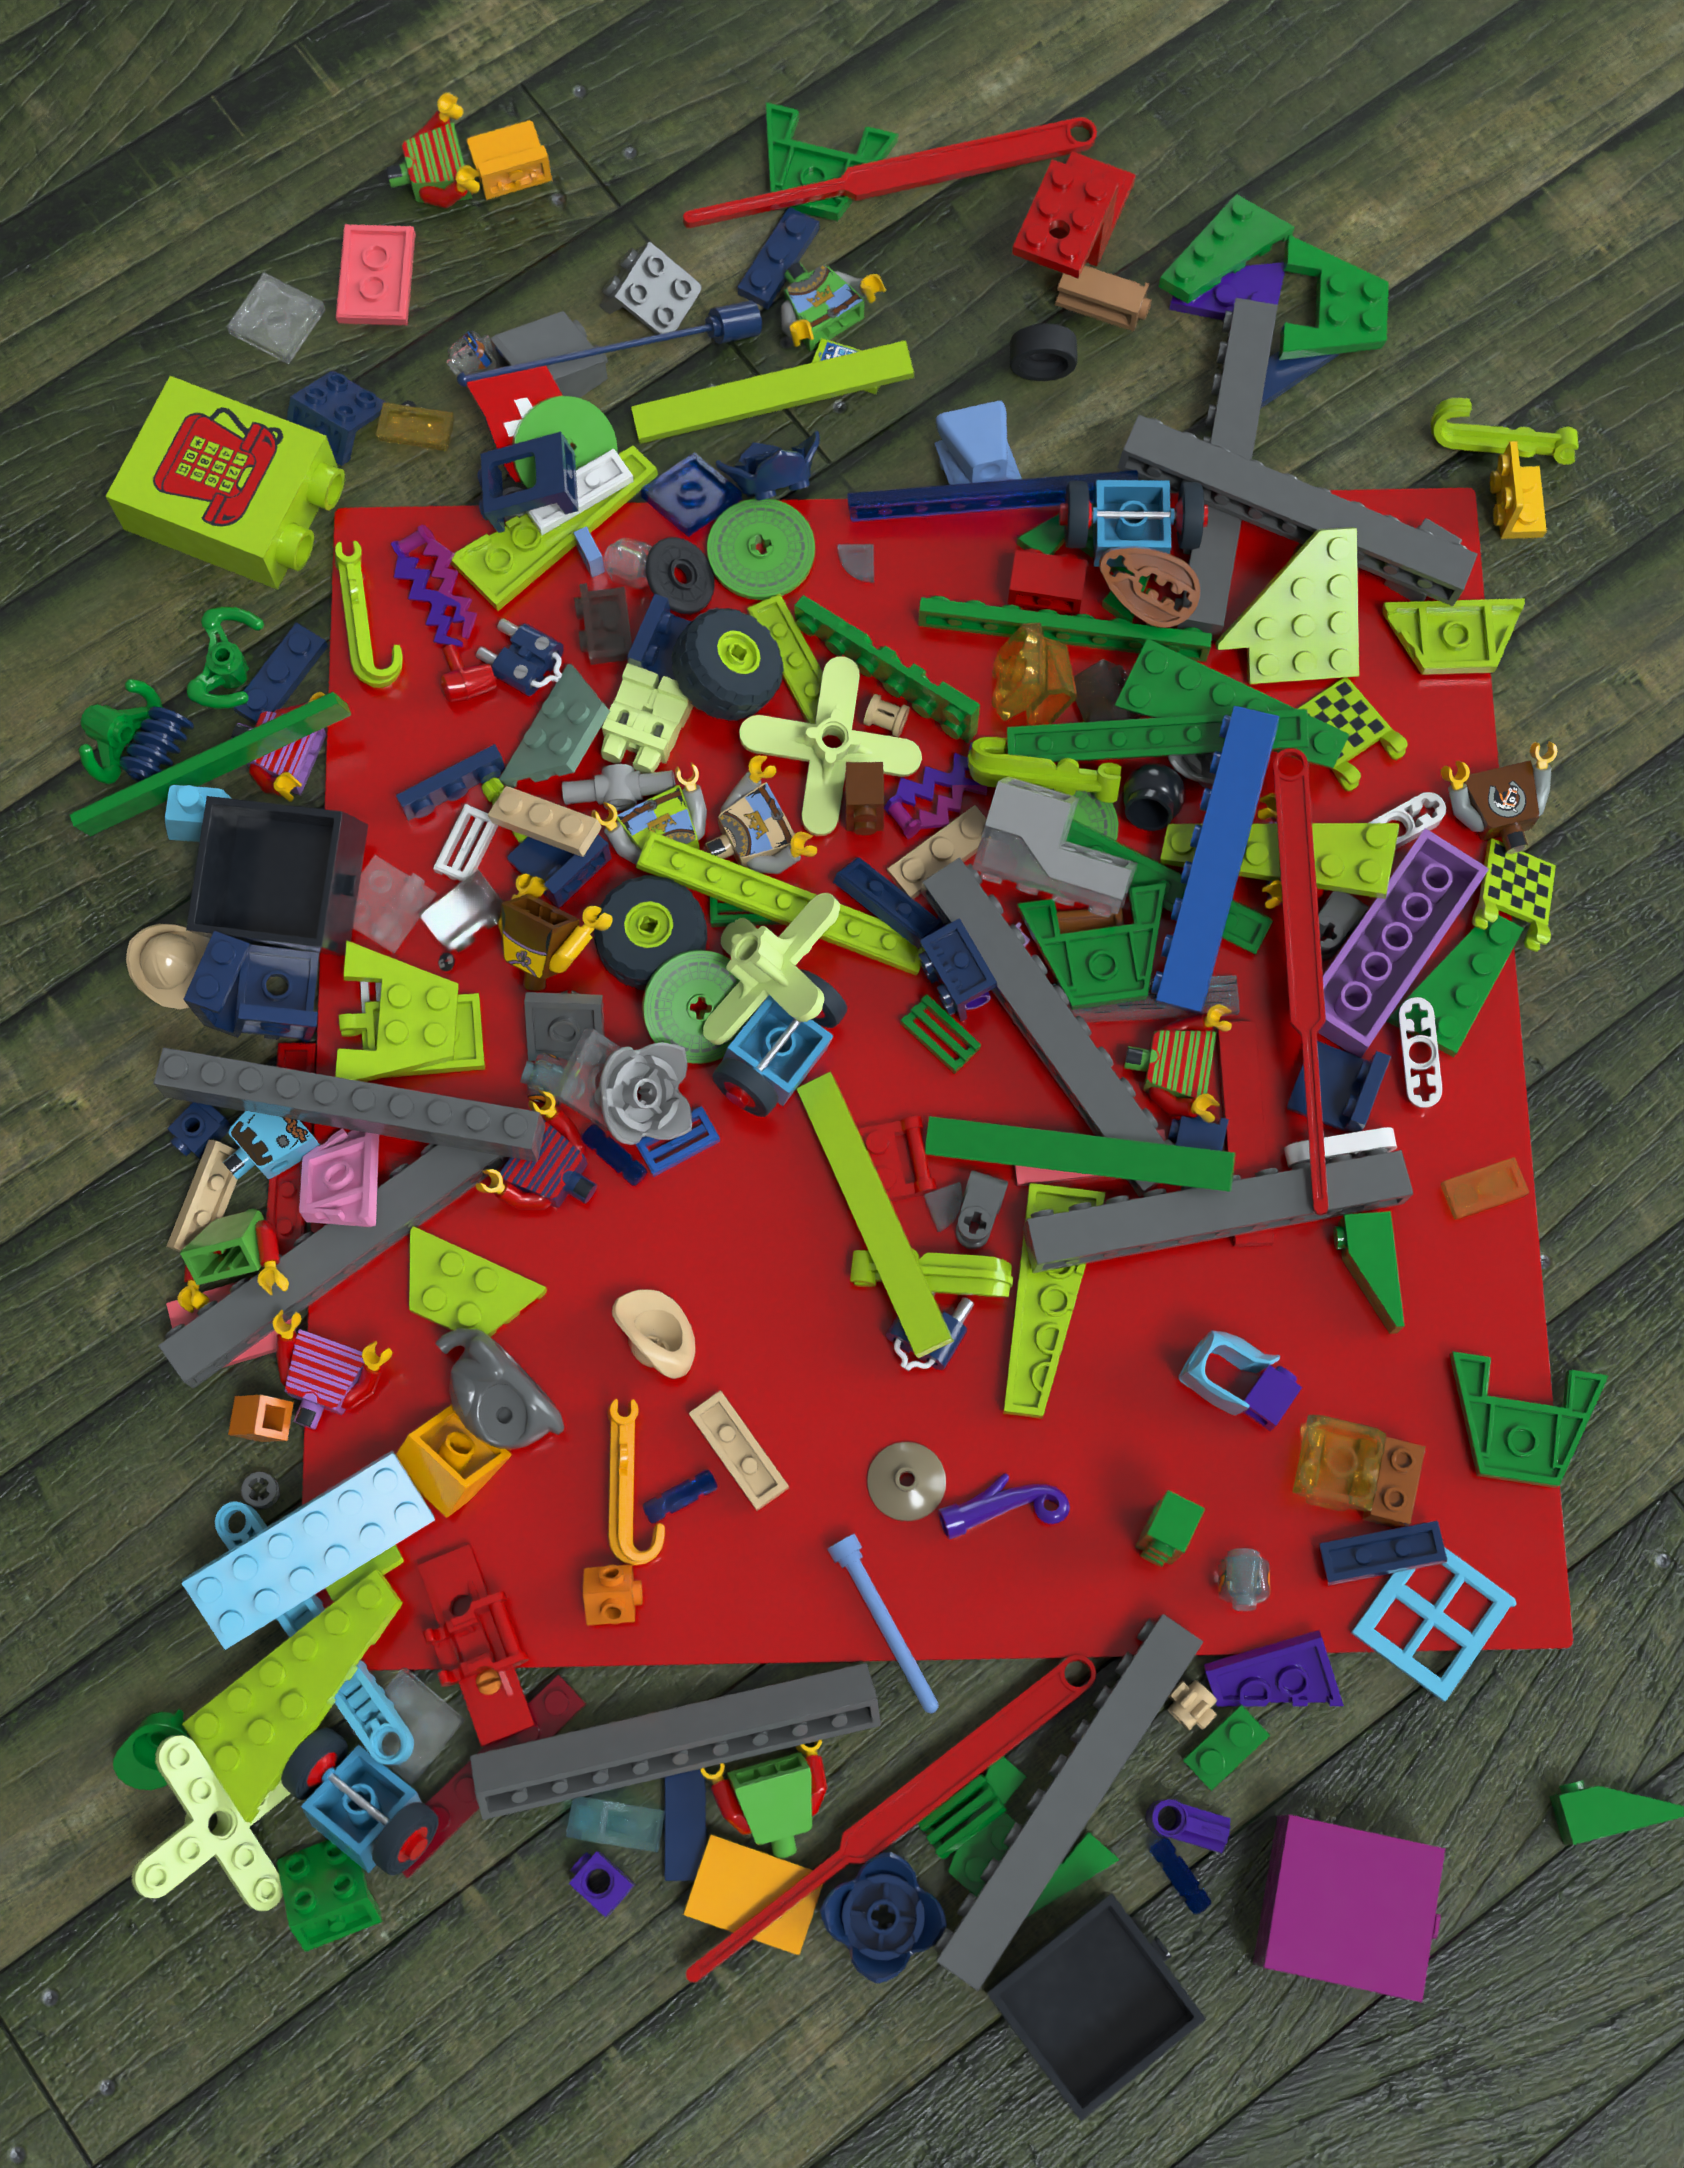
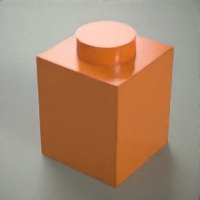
M264 1395L235 1396L228 1435L259 1442L287 1441L294 1402Z

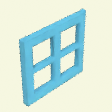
M1445 1548L1448 1559L1447 1563L1441 1565L1455 1575L1434 1605L1405 1585L1415 1569L1392 1573L1351 1632L1352 1635L1443 1702H1446L1509 1608L1517 1604L1514 1597L1447 1548ZM1463 1582L1493 1602L1472 1633L1443 1613ZM1395 1598L1424 1619L1403 1650L1374 1629ZM1433 1626L1462 1647L1441 1678L1412 1658Z

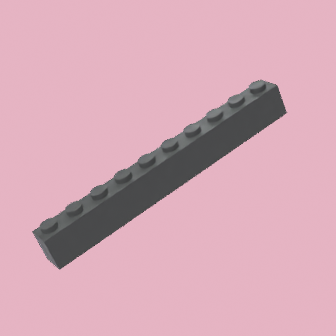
M1236 298L1233 311L1225 312L1222 332L1228 333L1227 343L1220 342L1216 363L1223 364L1221 374L1215 373L1211 395H1217L1216 405L1209 404L1205 426L1212 427L1211 436H1204L1203 441L1214 446H1223L1229 449L1231 453L1249 460L1252 459L1278 305ZM1208 506L1207 527H1203L1202 541L1199 549L1183 550V554L1190 555L1188 565L1194 570L1200 583L1199 603L1193 614L1187 620L1177 625V629L1198 628L1204 633H1212V640L1217 641L1220 638L1225 621L1242 519ZM1183 591L1182 598H1175L1174 609L1178 610L1181 605L1186 607L1189 605L1190 601L1186 598L1187 591Z
M1138 415L1117 466L1118 469L1145 480L1170 481V490L1179 493L1182 483H1201L1205 505L1302 545L1318 529L1357 528L1358 568L1414 591L1425 593L1427 596L1454 606L1464 591L1477 557V553L1468 550L1462 544L1450 543L1434 536L1428 530L1411 527L1391 515H1382L1366 508L1357 501H1348L1338 497L1325 488L1314 487L1304 483L1291 474L1280 473L1270 469L1257 460H1248L1231 453L1229 449L1223 446H1214L1202 441L1192 433L1180 432L1168 427L1155 418H1146Z
M959 857L924 880L921 893L945 926L960 918L997 981L998 986L991 991L1094 1135L1174 1145L1169 1139L1165 1141L1156 1130L1158 1123L1152 1113L1147 1108L1141 1110L1133 1099L1136 1093L1128 1080L1124 1077L1119 1079L1111 1068L1114 1063L1108 1052L1102 1046L1097 1048L1089 1037L1092 1033L1085 1020L1079 1015L1074 1017L1067 1007L1069 1000L1064 991L1058 985L1054 987L1045 976L1048 972L1041 959L1037 955L1031 957L1023 946L1026 943L1025 938L1017 926L1014 924L1009 926L1001 915L1004 913V910L993 894L987 896L979 885L982 883V879L977 870L971 864L966 866ZM1126 1179L1139 1197L1160 1184Z
M164 1047L153 1083L166 1098L279 1116L538 1162L546 1128L540 1112Z
M436 1144L428 1145L421 1152L422 1157L411 1165L405 1163L397 1167L389 1175L390 1180L377 1188L376 1226L361 1227L327 1224L316 1233L311 1231L304 1234L294 1243L295 1248L284 1256L279 1254L280 1263L276 1267L289 1281L286 1291H282L275 1282L272 1286V1296H270L258 1284L257 1278L259 1274L252 1279L244 1278L230 1288L231 1294L219 1302L212 1301L203 1306L197 1313L199 1317L187 1325L180 1324L171 1329L165 1335L166 1340L158 1346L183 1382L194 1389L274 1331L273 1319L280 1310H283L282 1317L284 1322H287L295 1312H301L409 1234L412 1226L417 1228L473 1188L476 1183L488 1177L489 1175L483 1173L482 1170H498L508 1162L509 1157Z
M1378 1148L1365 1154L1366 1157L1352 1159L1351 1155L1347 1154L1329 1160V1163L1326 1164L1328 1211L1321 1216L1313 1211L1310 1161L1294 1165L1290 1171L1278 1173L1277 1168H1270L1255 1173L1253 1178L1241 1180L1240 1175H1233L1231 1192L1182 1186L1181 1191L1167 1193L1166 1189L1151 1190L1143 1194L1144 1198L1129 1200L1128 1196H1117L1108 1199L1106 1205L1092 1207L1091 1203H1080L1069 1207V1211L1054 1214V1211L1051 1209L1042 1210L1031 1214V1218L1026 1220L1022 1230L1032 1273H1038L1270 1228L1343 1216L1344 1214L1401 1205L1414 1193L1402 1150L1389 1152L1388 1148Z
M1164 1614L1158 1617L1156 1622L1149 1618L1136 1637L1142 1642L1134 1655L1127 1651L1114 1671L1120 1675L1112 1689L1106 1685L1103 1687L1092 1704L1098 1711L1090 1723L1083 1719L1070 1740L1076 1743L1068 1757L1062 1753L1058 1756L1048 1772L1053 1777V1780L1045 1792L1038 1788L1025 1809L1031 1812L1023 1826L1017 1822L1013 1825L1002 1842L1008 1849L1000 1861L993 1857L980 1876V1879L985 1882L977 1896L971 1892L968 1894L957 1911V1914L962 1919L954 1932L946 1928L933 1948L939 1953L935 1961L976 1991H979L1203 1644L1202 1640Z
M867 1663L626 1720L610 1722L592 1728L572 1731L545 1739L529 1741L498 1750H490L485 1753L472 1755L470 1759L475 1794L482 1820L878 1727L881 1726L878 1699Z

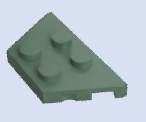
M572 664L566 666L562 677L559 678L547 700L543 703L541 710L500 776L499 780L504 786L515 788L518 780L531 778L534 782L547 780L554 775L562 776L574 773L610 713V710Z

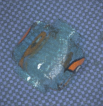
M541 1053L536 1057L534 1063L526 1062L520 1082L527 1084L525 1093L529 1099L545 1104L546 1098L539 1092V1090H544L554 1096L555 1106L559 1107L564 1101L570 1102L579 1074L574 1073L572 1062L547 1053Z
M1239 1548L1230 1550L1228 1556L1221 1559L1218 1564L1219 1596L1226 1602L1232 1603V1608L1235 1610H1255L1258 1603L1264 1602L1270 1596L1269 1562L1260 1556V1552L1254 1549Z

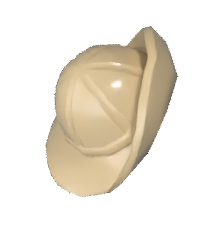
M156 924L146 927L129 941L126 955L129 976L141 992L161 1006L175 1009L189 1008L183 999L210 939L186 931V927L176 924Z
M635 1290L617 1298L612 1308L613 1318L629 1337V1346L636 1359L645 1366L657 1369L661 1374L669 1378L676 1379L686 1375L695 1357V1337L692 1327L680 1306L667 1295L655 1290Z

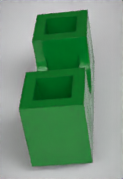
M1168 1490L1162 1499L1155 1504L1135 1546L1143 1551L1141 1557L1160 1567L1164 1563L1173 1564L1185 1553L1205 1508Z

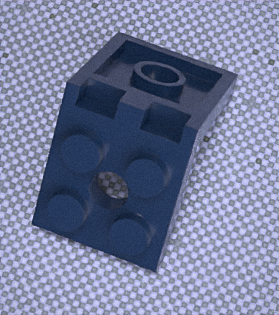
M251 945L239 973L233 1035L241 1036V1033L264 1035V1038L279 1040L280 1037L301 1039L302 1042L309 1043L317 1027L318 1012L313 1011L319 953ZM272 977H281L286 981L288 990L280 996L272 995L266 988V982Z

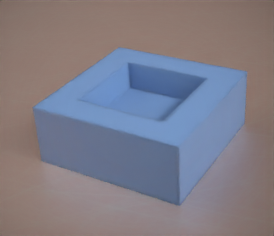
M587 526L575 531L574 537L577 550L591 577L593 578L604 573L602 555Z

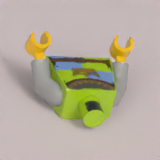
M691 763L693 775L689 779L681 778L680 769L678 766L676 767L675 775L679 782L685 785L683 791L680 785H677L618 815L613 805L604 802L605 807L609 810V816L605 820H601L595 810L592 811L591 816L598 819L599 823L606 827L604 832L619 856L637 865L650 831L699 849L698 840L705 835L707 808L701 787L696 785L699 771L693 763Z

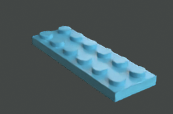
M392 1450L182 1580V1584L226 1650L435 1520V1516Z

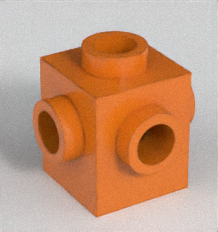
M632 1565L584 1568L583 1599L587 1625L635 1622V1605L643 1604L641 1580L634 1581Z

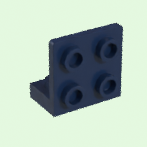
M331 371L290 397L287 421L326 435L336 463L343 466L350 461L356 431L387 412L388 403L378 398L374 393L348 380L344 375Z
M654 594L627 656L629 664L657 673L659 683L663 676L676 680L672 670V649L676 644L677 638L691 622L670 613L668 598Z
M597 834L584 857L527 837L507 858L521 874H529L533 877L537 876L544 879L545 891L543 895L559 909L611 859V853L608 843L599 834Z
M959 918L919 940L922 953L918 957L931 984L936 981L939 983V986L936 988L947 1013L950 1016L956 1013L962 1022L967 1019L965 1004L994 989L998 984Z
M1317 1041L1323 1124L1347 1133L1360 1132L1367 1123L1391 1056L1376 1051L1372 1059L1368 1061ZM1302 1064L1289 1098L1287 1109L1307 1117L1304 1068Z

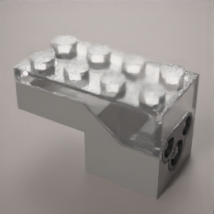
M1007 776L997 783L972 869L980 871V878L994 883H1002L1003 879L1017 883L1016 889L1034 895H1037L1038 891L1053 894V901L1069 906H1074L1075 902L1089 905V912L1110 917L1111 913L1118 914L1120 908L1125 906L1138 863L1066 841L1079 801L1078 797Z

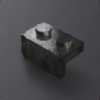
M587 583L580 584L581 597H574L577 619H584L585 630L579 631L581 652L589 653L591 665L628 660L627 656L632 647V637L625 587L588 591Z
M1102 659L1067 680L1084 722L1141 719L1143 715L1115 707L1116 701L1128 679V675L1122 666Z
M476 869L420 912L418 916L445 951L450 952L455 948L457 952H460L476 940L473 934L483 926L488 930L499 922L501 918V903L506 901L498 896L482 873Z

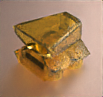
M1041 623L1022 624L997 652L992 670L994 679H997V685L992 696V706L1003 721L1026 710L1028 726L1053 724L1077 699V688L1068 648L1063 643L1044 637Z
M1308 1415L1307 1423H1301L1300 1428L1301 1453L1293 1493L1306 1497V1503L1337 1511H1346L1347 1509L1371 1511L1374 1495L1377 1491V1479L1381 1458L1384 1453L1386 1433L1377 1428L1332 1417Z

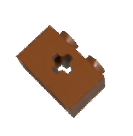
M1389 1437L1384 1438L1378 1443L1363 1520L1393 1528H1402L1410 1525L1425 1446Z

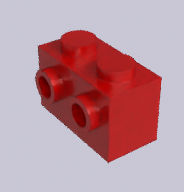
M1037 549L1015 550L1007 605L1038 610L1049 609L1058 613L1072 615L1079 614L1088 560L1080 559L1072 554H1062L1060 556L1044 554Z

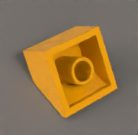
M452 1405L410 1433L396 1454L418 1491L446 1518L470 1501L512 1455L507 1449L490 1446L475 1437L465 1428L454 1412Z

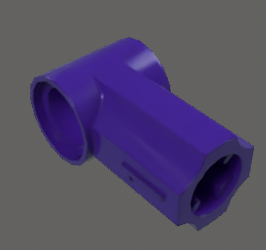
M1160 1799L1154 1801L1148 1807L1145 1820L1152 1833L1158 1836H1165L1214 1852L1223 1853L1229 1837L1231 1818L1181 1804L1176 1800ZM1166 1806L1172 1808L1176 1815L1174 1826L1168 1830L1163 1829L1158 1822L1159 1811Z

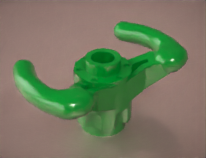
M237 607L208 609L202 616V628L206 630L210 638L203 673L190 680L187 685L188 698L201 706L215 709L234 708L246 704L249 700L248 694L243 691L229 695L208 693L221 685L227 689L237 688L247 680L249 666L237 645L228 641L221 623L226 620L236 621L249 626L255 631H260L264 627V621L250 611ZM219 634L222 642H218L215 635Z
M128 679L125 682V689L128 692L142 696L147 703L145 707L116 710L107 705L101 706L96 704L86 708L82 714L81 727L89 738L97 741L102 767L97 763L90 745L82 744L79 747V755L87 773L98 782L107 785L113 784L120 777L121 767L119 762L124 747L133 739L134 733L141 727L143 720L150 719L148 711L151 707L164 708L156 691L150 685L140 680Z

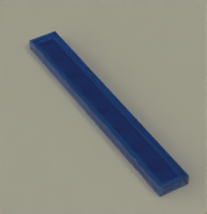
M1138 470L848 493V507L851 521L855 522L1058 506L1060 503H1065L1066 486L1070 481L1087 482L1089 501L1093 503L1096 480H1138Z

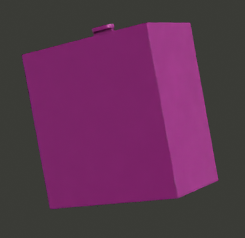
M1292 1815L1277 1816L1253 1965L1423 2002L1432 1939H1437L1440 1925V1914L1436 1913L1445 1848Z

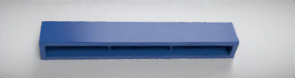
M1234 706L1232 716L1224 715L1219 737L1225 738L1222 753L1215 751L1210 767V774L1216 775L1212 789L1205 788L1200 805V810L1206 811L1203 825H1195L1190 844L1191 847L1196 848L1193 862H1185L1180 883L1187 884L1183 899L1176 897L1172 910L1171 920L1177 921L1173 936L1166 935L1161 956L1167 958L1164 972H1156L1151 993L1158 994L1156 999L1158 1004L1196 1014L1203 1012L1279 725V716L1238 706Z

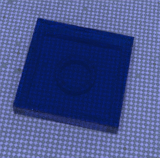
M694 452L642 487L641 497L689 537L720 516L728 508L742 500V491Z

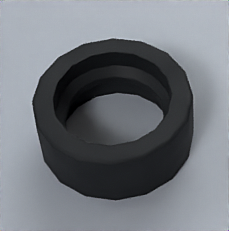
M1035 324L1022 328L1012 335L1010 340V366L1012 371L1021 378L1031 381L1057 380L1072 373L1077 366V339L1075 333L1066 327L1057 324Z

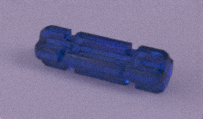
M593 1124L583 1133V1142L592 1150L596 1149L597 1155L618 1173L623 1172V1177L630 1184L636 1186L644 1179L647 1174L646 1168L637 1160L632 1161V1156L610 1136L606 1138V1134L601 1128Z
M704 1470L695 1475V1479L691 1482L688 1479L663 1492L661 1498L657 1499L654 1497L645 1502L642 1506L648 1520L651 1523H655L665 1518V1513L670 1511L672 1514L698 1500L700 1494L703 1493L705 1496L716 1490L718 1486L712 1473L709 1470Z
M1160 1839L1151 1846L1150 1852L1158 1863L1162 1862L1164 1865L1163 1871L1180 1896L1186 1897L1187 1900L1184 1902L1191 1912L1196 1915L1202 1913L1212 1904L1211 1899L1204 1889H1199L1198 1885L1200 1883L1181 1856L1177 1857L1175 1854L1177 1850L1170 1839Z

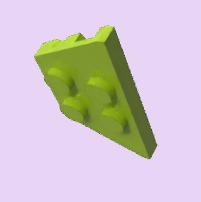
M1525 598L1457 600L1454 606L1441 601L1385 602L1382 613L1421 675L1494 673L1525 605Z
M412 1226L410 1230L409 1310L451 1331L457 1328L478 1329L491 1337L503 1324H508L520 1315L519 1312L537 1298H542L547 1291V1288L419 1228Z

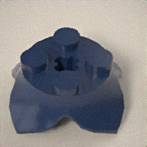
M819 431L814 432L798 446H792V451L782 450L774 445L754 442L741 455L735 467L726 465L720 460L715 461L716 467L731 477L741 488L743 494H746L747 497H755V500L776 496L775 489L788 487L789 490L805 488L810 485L808 478L811 476L810 469L813 456L820 442Z
M892 1852L882 1853L869 1859L861 1867L854 1880L841 1883L829 1893L820 1909L827 1932L835 1940L847 1946L851 1962L856 1970L876 1984L886 1982L898 1976L905 1969L909 1958L914 1953L926 1951L935 1945L947 1926L940 1903L932 1894L919 1887L916 1874L910 1864ZM881 1904L888 1905V1911L895 1914L894 1923L888 1922L887 1929L878 1928V1921L871 1919L872 1911H879V1905Z

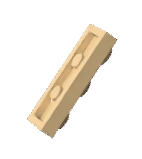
M508 786L504 788L487 815L493 824L584 857L602 828L596 818Z
M974 805L887 869L888 876L912 899L916 898L921 894L922 882L959 857L965 862L994 840L983 836L987 819Z
M208 1140L166 1247L181 1252L212 1221L224 1216L237 1179L223 1164V1161L237 1150L216 1140Z
M719 1391L689 1412V1416L756 1511L789 1489L788 1484L722 1391Z

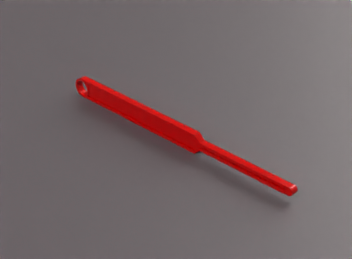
M1079 117L847 168L841 178L686 211L683 215V225L686 228H694L841 195L858 201L1071 154V152H1082L1093 146L1097 136V129L1092 121ZM1075 127H1083L1089 131L1091 139L1086 142H1079L1072 137L1070 131Z
M1287 748L1276 755L1273 764L1289 1012L1290 1025L1302 1038L1313 1211L1321 1216L1328 1211V1191L1317 1033L1326 1022L1309 771L1305 754L1298 749ZM1287 756L1297 757L1302 762L1303 769L1298 775L1286 776L1278 768L1280 760Z
M1073 1655L1042 1677L845 1831L839 1851L690 1966L686 1971L687 1979L693 1983L700 1981L849 1863L865 1864L869 1859L880 1854L1090 1689L1096 1677L1093 1663L1085 1656ZM1072 1662H1082L1089 1668L1090 1679L1086 1685L1075 1687L1067 1682L1065 1669Z

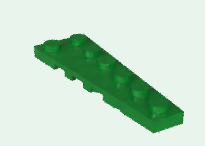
M805 595L794 605L795 621L801 631L809 636L816 635L833 654L839 657L844 655L854 661L861 674L878 679L892 696L896 698L902 696L912 704L913 709L919 715L927 719L931 717L940 723L947 735L954 739L961 738L969 744L977 734L980 711L979 703L943 681L939 686H936L925 676L926 672L924 669L914 663L911 667L907 668L901 663L895 651L887 646L875 648L872 646V640L866 633L850 625Z
M1148 638L1115 704V707L1150 718L1229 714L1233 712L1234 706L1260 712L1296 709ZM1308 715L1309 748L1297 749L1305 754L1308 763L1333 769L1350 734ZM1284 749L1272 750V752L1279 753ZM1287 756L1299 760L1297 757Z

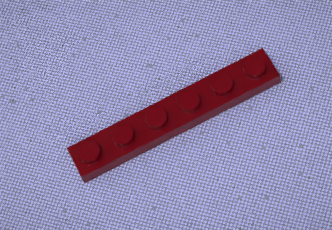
M557 1675L528 1704L535 1726L488 1744L477 1754L553 1737L587 1704L560 1675ZM471 1760L425 1804L438 1816V1827L432 1841L415 1863L402 1872L407 1879L417 1872L480 1810L475 1794Z

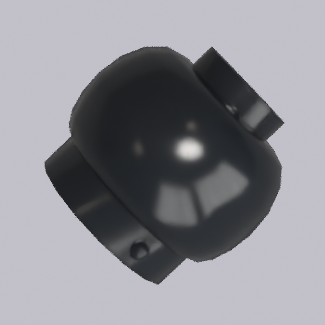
M1158 763L1144 764L1134 769L1127 776L1122 792L1126 818L1136 827L1147 831H1158L1166 828L1183 807L1186 791L1182 778L1173 769Z

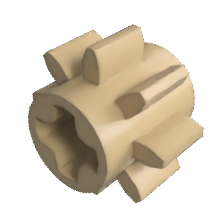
M1196 1680L1189 1687L1183 1681L1180 1682L1168 1696L1174 1703L1167 1710L1189 1731L1195 1724L1201 1729H1205L1217 1716L1211 1709L1217 1702L1216 1698Z

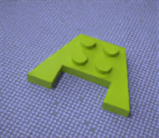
M347 941L344 980L382 983L376 1051L338 1049L335 1077L368 1082L453 1061L458 983Z

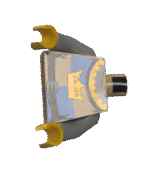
M758 755L750 760V772H747L733 788L721 807L718 823L722 835L705 843L708 853L723 859L734 855L738 865L756 872L780 874L801 859V855L806 857L816 855L817 847L809 845L804 848L805 842L812 838L813 835L805 832H797L795 834L767 782L762 784L761 779L773 777L776 773L775 766H768L762 772L761 764L767 759V756Z

